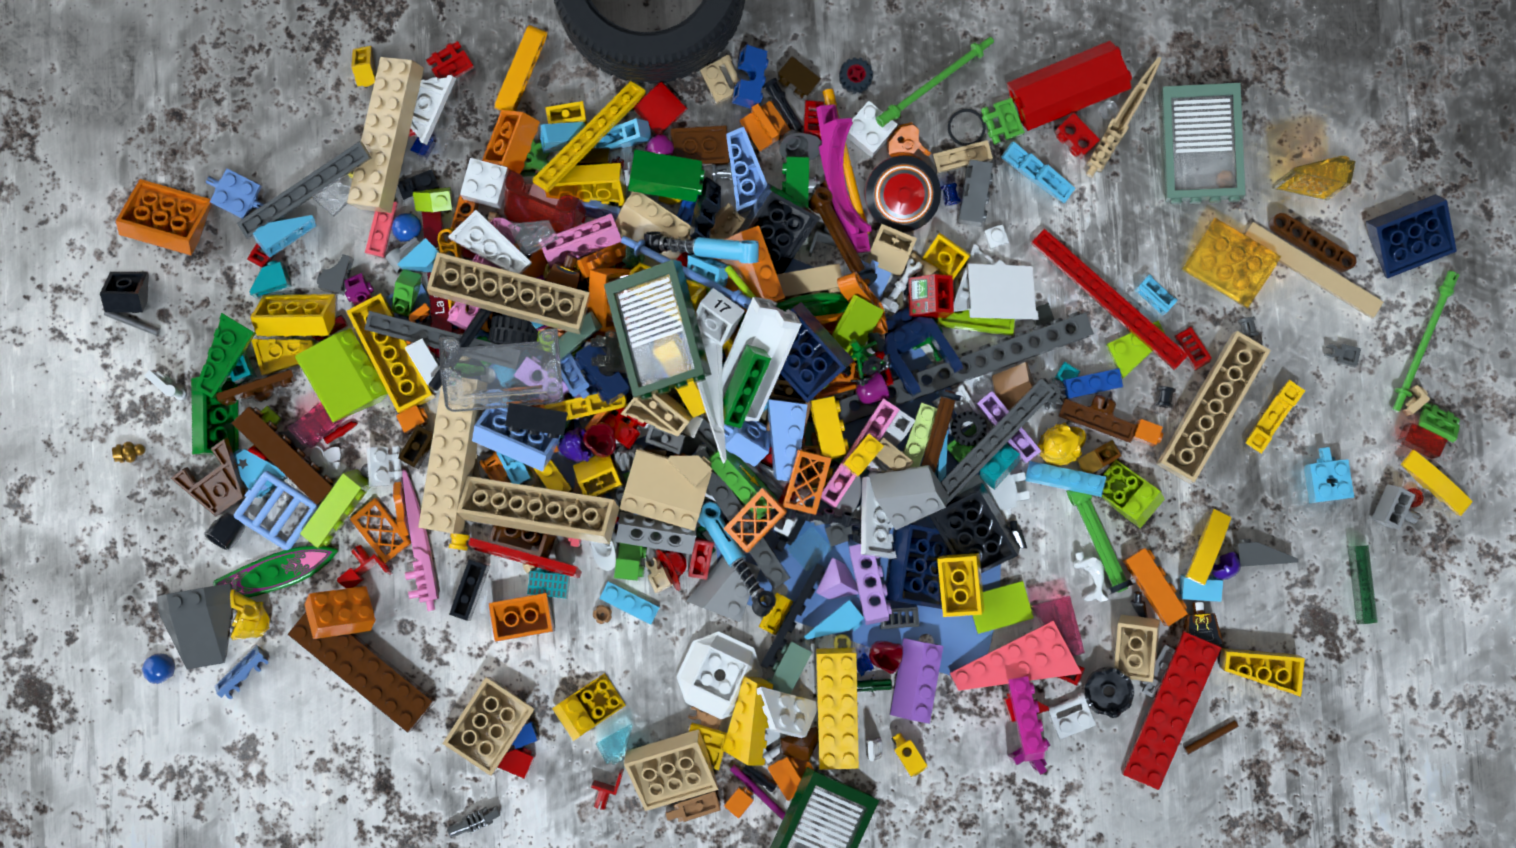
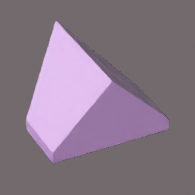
M832 558L816 593L827 599L859 594L857 584L846 564Z

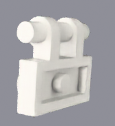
M399 446L392 447L391 455H388V447L367 448L369 487L389 486L390 478H394V482L402 483L403 471H401V460L398 459L400 455ZM389 461H393L394 472H389Z

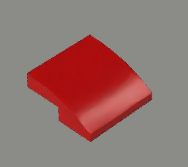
M663 82L655 86L633 108L643 120L649 122V126L657 135H662L688 109Z

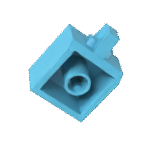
M1330 447L1319 448L1317 463L1308 464L1304 467L1309 504L1354 498L1349 460L1336 461L1335 456H1331Z

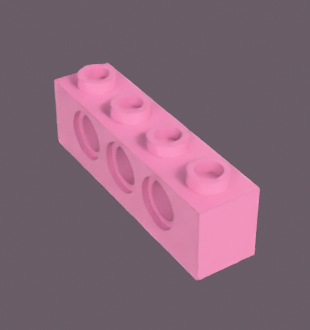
M611 213L539 241L550 268H552L557 261L564 263L567 254L579 258L621 242V237Z

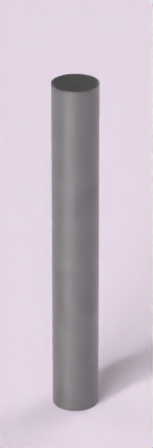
M104 312V316L158 336L160 333L159 328L123 314Z

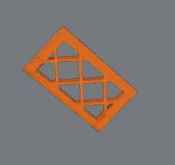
M798 449L783 507L816 515L832 458ZM801 458H808L811 463L799 468ZM818 461L824 462L821 473L814 466ZM812 465L817 475L806 480L802 471ZM800 472L805 482L794 487L797 473ZM819 477L817 490L813 492L809 482ZM807 484L812 494L801 499L797 489ZM794 491L800 499L796 503L790 502L792 492ZM814 496L812 507L806 506L804 501Z
M763 487L723 529L748 553L787 513V510ZM763 496L767 500V505H757L756 502ZM753 508L754 519H744V515ZM757 508H767V519H757ZM770 508H775L779 512L773 519H770ZM738 521H741V532H736L732 528ZM744 521L754 522V533H744ZM757 522H767V526L760 533H757ZM744 535H754V539L748 544L744 540Z
M377 498L372 499V501L350 518L351 522L385 564L411 544V540L407 536L400 534L397 523ZM376 506L381 512V516L371 515V509ZM362 516H367L366 528L358 521ZM370 517L381 518L380 529L369 528ZM384 518L393 527V531L382 530ZM369 530L379 531L378 543L370 536ZM382 532L393 533L391 544L381 543ZM395 533H398L403 540L400 545H394ZM380 546H391V552L385 555Z

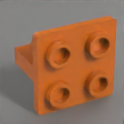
M768 101L761 107L757 103L751 107V113L740 120V124L745 128L748 136L760 152L778 141L780 135L790 131V128L771 101Z
M785 756L768 767L769 772L787 801L793 798L806 768L813 769L810 762Z

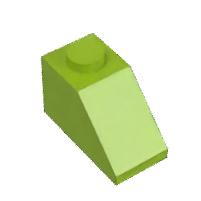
M451 187L413 192L416 211L438 212L453 209Z

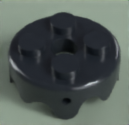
M1103 667L1092 672L1084 688L1085 699L1091 709L1096 714L1107 715L1110 718H1117L1129 709L1135 694L1129 676L1124 671L1115 667ZM1112 686L1115 692L1112 695H1106L1103 692L1104 688Z

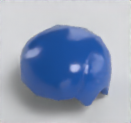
M403 213L396 216L391 227L393 236L400 242L410 241L414 237L417 238L421 231L420 220L411 213Z
M162 653L148 657L142 667L144 678L152 684L165 682L173 676L175 670L173 659L167 654Z

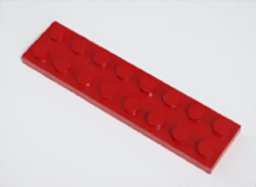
M1183 631L1122 774L1154 789H1160L1221 650L1220 646Z

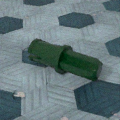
M871 678L870 680H857V692L874 693V691L892 689L891 679L873 680Z

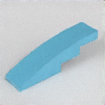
M1011 142L1001 156L1014 169L1062 203H1065L1076 189L1053 168L1043 164L1032 153L1028 154L1015 142Z

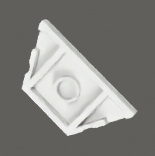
M448 75L447 78L439 79L435 77L429 80H421L410 128L420 138L419 140L426 145L455 83L456 78Z
M976 244L973 245L954 301V312L971 309L968 264H995L993 259L988 255H984Z
M765 687L757 688V694L762 695L765 704L762 708L767 716V722L771 731L798 738L807 736L817 712V701Z

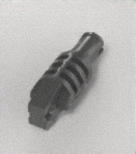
M498 806L487 809V807L464 816L462 821L447 827L450 838H453L465 832L472 833L492 824L493 819L499 817L501 812Z

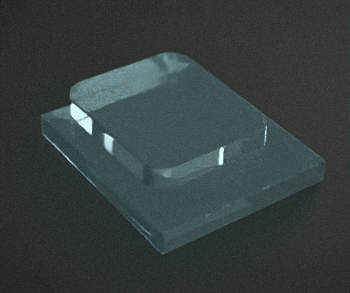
M813 526L787 548L788 552L806 572L833 549Z

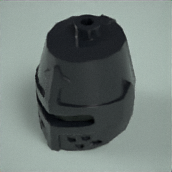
M227 512L215 520L204 532V535L216 546L230 551L238 542L246 527L241 521L234 518L233 514Z

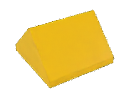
M939 233L922 260L939 268L940 275H953L954 280L971 254Z

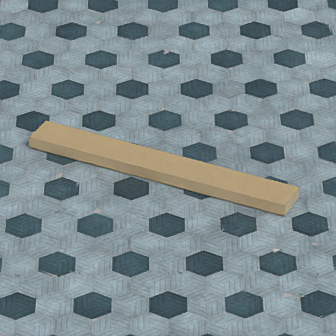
M1254 222L1250 224L1242 237V240L1371 319L1376 316L1384 303Z

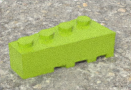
M358 469L343 473L303 528L300 535L317 548L324 545L327 546L333 540V534L343 526L345 519L353 512L357 504L371 488L369 487V479L363 477Z

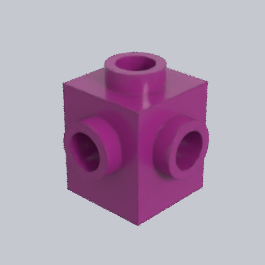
M362 273L344 280L346 287L345 295L348 301H352L355 306L373 297L372 292H374V288L370 281L366 282Z

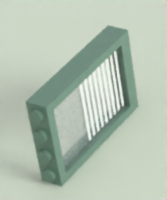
M1241 83L1163 86L1161 101L1166 202H1171V205H1179L1184 201H1190V204H1199L1202 201L1208 200L1209 203H1219L1221 200L1239 202L1246 195Z

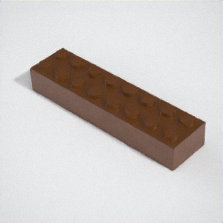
M305 612L287 634L407 733L413 731L437 701L354 633L313 639L307 613Z

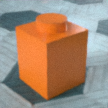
M417 405L396 415L406 434L413 432L416 425L423 427L428 424L426 420L428 415L425 409Z
M1143 419L1137 420L1136 425L1138 426L1133 436L1134 440L1150 446H1155L1161 442L1164 434L1161 432L1162 426Z
M739 786L724 803V807L739 819L754 801V798L751 797L753 793L745 786L743 789Z

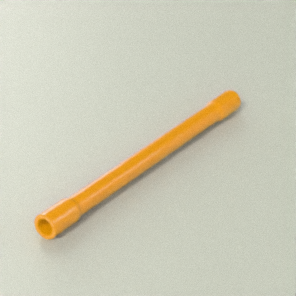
M831 88L822 91L825 105H836L837 109L834 90ZM845 142L843 171L851 203L859 216L867 223Z

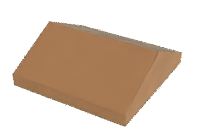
M1027 362L992 375L995 395L1007 410H1010L1035 385Z

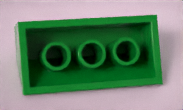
M199 377L191 378L192 455H214L211 448L225 438L229 439L232 452H236L239 450L238 429L232 422L238 417V400L232 405L221 404L217 396L215 399H212L196 389ZM228 377L219 393L238 387V384Z

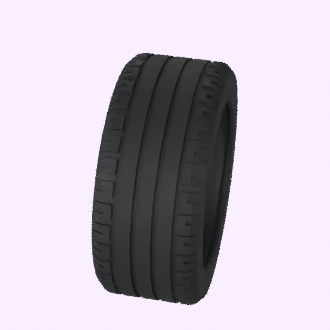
M554 0L568 38L576 46L580 54L588 58L587 60L597 68L600 67L601 71L611 76L616 75V78L625 81L631 80L635 83L643 84L648 82V84H659L662 81L666 83L676 81L677 78L682 79L690 76L692 72H698L706 67L705 64H710L717 58L718 53H722L729 44V40L733 38L737 26L740 24L745 0H703L687 19L673 27L655 32L632 31L620 27L604 17L591 0Z

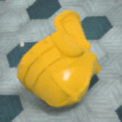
M1065 422L1055 424V426L1050 429L1048 428L1041 435L1037 444L1041 450L1040 456L1050 465L1057 467L1068 465L1082 455L1081 448L1085 444L1086 433L1079 427L1067 426Z
M231 589V608L238 611L232 623L234 628L230 637L232 640L262 637L270 629V618L264 609V602H256L240 594L235 589Z

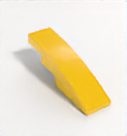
M598 394L588 395L584 399L580 397L545 405L544 407L545 409L568 412L566 420L624 408L627 407L625 395L608 405L606 401L603 402L599 398Z
M1412 450L1401 463L1405 470L1424 489H1428L1456 515L1462 516L1473 502L1447 476L1415 450Z
M1213 509L1198 541L1199 545L1192 558V563L1185 576L1186 578L1201 585L1206 584L1232 517Z

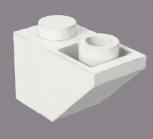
M899 410L881 439L885 438L896 447L907 435L916 420Z

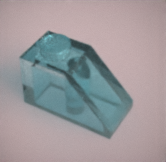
M632 723L596 743L606 764L611 762L612 765H615L623 760L622 756L626 753L633 729Z

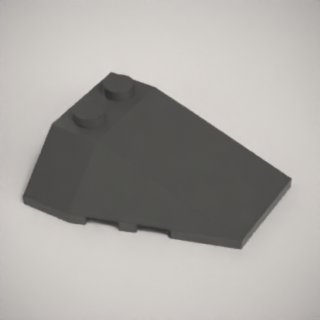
M231 583L157 596L159 615L186 669L225 663L229 640L227 638L228 630L231 627L230 617L233 609L230 603Z

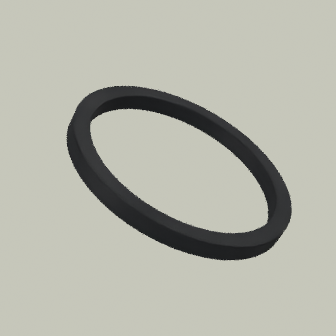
M972 109L958 110L951 116L948 122L950 138L961 146L978 143L985 134L986 125L983 122L982 116ZM962 112H970L979 117L983 130L981 136L976 141L963 143L952 135L951 122L956 115Z

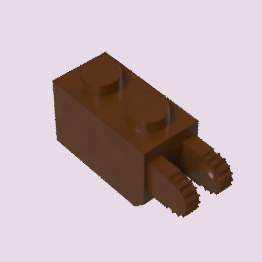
M816 433L811 435L813 446H805L806 438L803 434L801 449L821 455ZM801 458V468L811 463L808 458ZM818 461L814 466L821 473L822 462ZM812 465L802 471L806 480L817 475ZM819 477L809 482L811 488L818 487ZM807 484L803 486V489H810Z

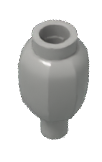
M557 536L558 543L555 546L556 561L573 565L575 554L572 546H570L571 544L565 541V537Z

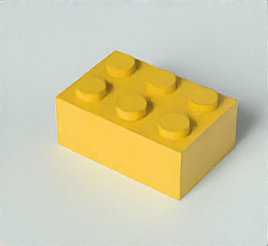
M833 396L811 401L810 409L821 455L832 458L831 460L845 457L849 447L847 439H843L842 436L845 428L843 420H839L838 414L841 412L839 400L835 401Z
M979 553L940 556L937 560L943 617L982 615L985 608Z

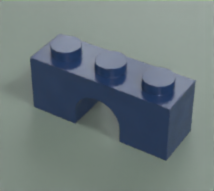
M597 341L576 353L575 363L577 367L585 371L588 382L591 386L594 385L597 388V394L603 402L606 401L610 405L628 393L630 387L619 372L612 376H605L600 373L598 367L606 362L607 355Z

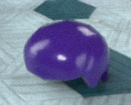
M1228 552L1221 555L1220 563L1218 565L1214 563L1213 570L1211 571L1213 576L1220 580H1228L1238 574L1241 564L1235 552Z

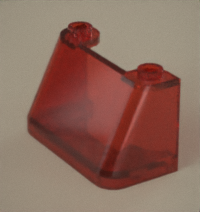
M509 170L505 179L504 214L508 220L534 231L539 229L548 237L581 225L586 210L579 198L572 195H563L557 204L553 205L525 193L526 186L524 185L523 177Z

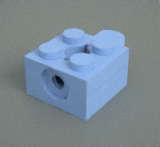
M744 421L741 429L724 424L726 450L755 467L769 453L770 431L766 430V425L758 421Z

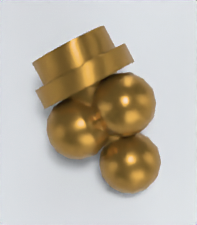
M130 441L125 442L123 445L117 444L116 447H112L113 459L115 462L125 463V461L132 463L136 460V455L141 456L145 453V447L142 444L134 446Z

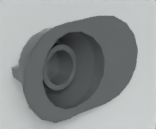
M790 130L784 135H780L779 138L781 141L779 151L784 158L809 157L810 161L820 153L819 146L822 145L821 141L812 134Z

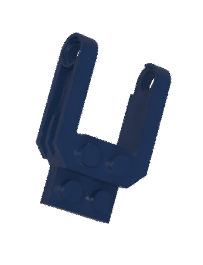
M909 307L886 319L888 333H885L884 354H890V365L912 397L919 394L921 389L899 354L926 341L927 338H930L944 361L949 363L954 374L963 369L959 357L933 319L909 316Z

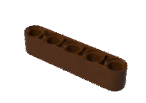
M1278 213L1269 220L1268 226L1273 233L1336 271L1346 272L1356 265L1357 260L1354 254L1285 213ZM1276 219L1282 221L1283 227H1279L1276 224ZM1293 229L1299 232V237L1293 235ZM1309 239L1315 241V247L1309 244ZM1326 249L1331 250V252H1332V256H1331V257L1328 256V255H1326V253H1325V250H1326ZM1342 258L1348 261V267L1343 265Z

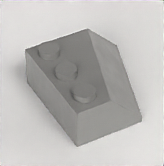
M929 465L906 468V470L901 471L888 470L886 473H869L875 499L895 530L946 508L949 495Z
M722 557L708 574L707 580L704 579L686 602L740 622L751 594L748 593V588L744 587L743 580L739 579L740 575L738 572L734 571L735 567H729L724 557ZM745 562L748 567L750 566L751 573L755 574L754 577L757 579L760 567Z

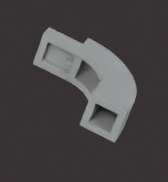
M860 476L855 477L836 508L832 509L835 511L834 515L841 516L843 511L854 512L861 496ZM813 520L810 522L814 523L815 526L825 524L822 521ZM832 523L830 524V527L837 525L838 523Z

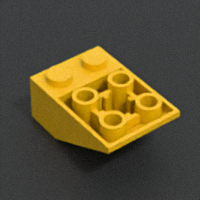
M604 673L552 709L574 741L626 705Z

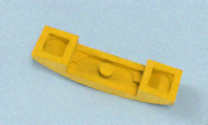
M1288 380L1266 408L1249 434L1245 444L1262 454L1272 440L1275 431L1292 407H1295L1305 390L1291 380Z

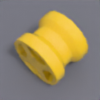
M451 533L450 537L452 540L448 548L468 551L467 541L470 535Z

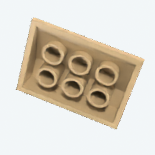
M638 192L631 193L615 221L621 239L623 236L639 242L641 239L644 240L645 232L656 231L663 232V235L668 238L678 239L680 237L681 240H686V238L694 240L690 237L691 226ZM629 247L631 252L628 255L641 264L650 267L662 264L642 253L639 256L634 255V249ZM669 250L667 252L663 251L660 254L671 260H676L681 253Z
M637 448L620 509L695 531L712 471L695 488L667 461L669 457Z
M485 677L442 744L492 776L535 709L493 678Z
M699 729L631 749L625 753L624 766L645 811L718 790L708 751Z

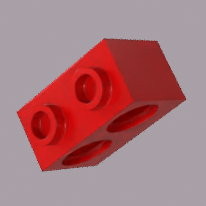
M1075 113L1055 131L1056 138L1070 148L1069 151L1073 156L1080 159L1100 141ZM1065 128H1072L1074 134H1068L1065 131ZM1078 141L1086 142L1087 147H1080Z

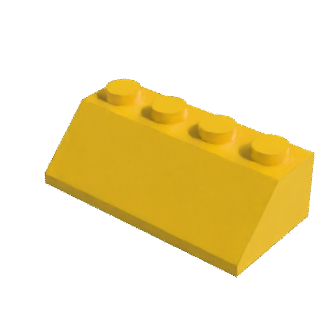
M335 294L263 295L250 317L256 336L329 335L335 324L336 296Z

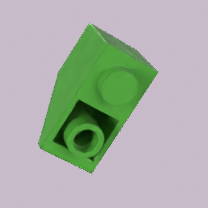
M403 269L395 281L391 312L406 317L410 316L420 291L422 275Z

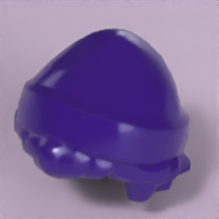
M580 427L568 430L559 443L560 453L576 462L583 460L588 462L589 458H591V450L585 446L583 441L586 430Z

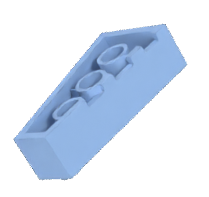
M744 127L726 134L736 209L739 214L752 210L767 186V181Z
M769 398L766 404L774 477L777 480L790 481L797 451L802 446L807 404Z

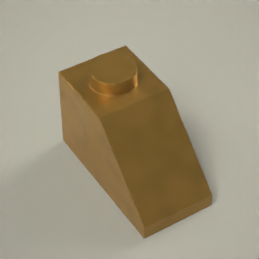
M1112 439L1080 457L1077 461L1082 471L1092 474L1122 455Z

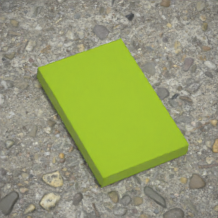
M854 294L832 334L833 338L850 356L853 355V348L850 342L856 339L860 345L865 346L869 339L868 333L873 332L884 310Z
M1023 581L983 592L985 611L982 615H972L977 634L1034 619Z

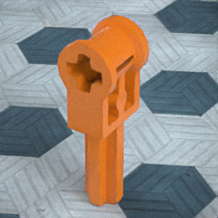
M496 451L484 461H479L490 480L511 483Z

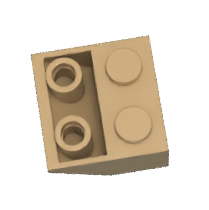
M881 224L866 262L871 264L872 260L879 262V268L901 277L917 238Z

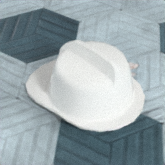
M614 531L610 544L590 541L596 563L607 571L612 570L616 565L615 551L619 547V542H615L616 533Z

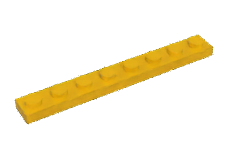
M630 81L533 178V183L549 192L646 95V90Z

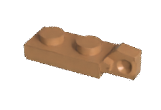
M712 791L678 802V804L674 805V810L668 811L665 814L668 821L678 818V822H686L720 811L721 808L716 792Z

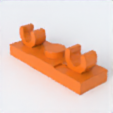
M619 242L581 258L576 262L585 279L590 277V270L609 268L628 259V253L631 251L629 246H624L623 243Z

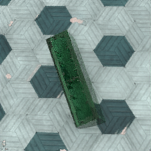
M1369 545L1347 547L1356 624L1378 623Z

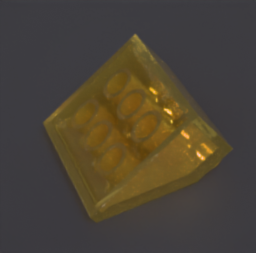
M1338 156L1297 166L1272 185V189L1328 201L1351 184L1356 161L1349 160L1350 158L1347 156Z
M1214 218L1208 223L1181 270L1243 307L1248 308L1273 272L1281 256L1219 219Z

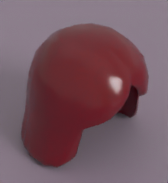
M604 422L594 424L584 433V444L595 456L606 458L615 451L616 440L614 430L609 424Z
M876 641L872 644L869 651V659L874 666L890 674L895 673L900 667L903 658V646L901 644L888 641Z

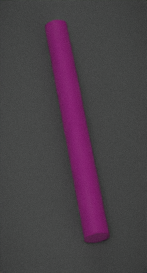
M734 764L730 771L783 820L786 812Z

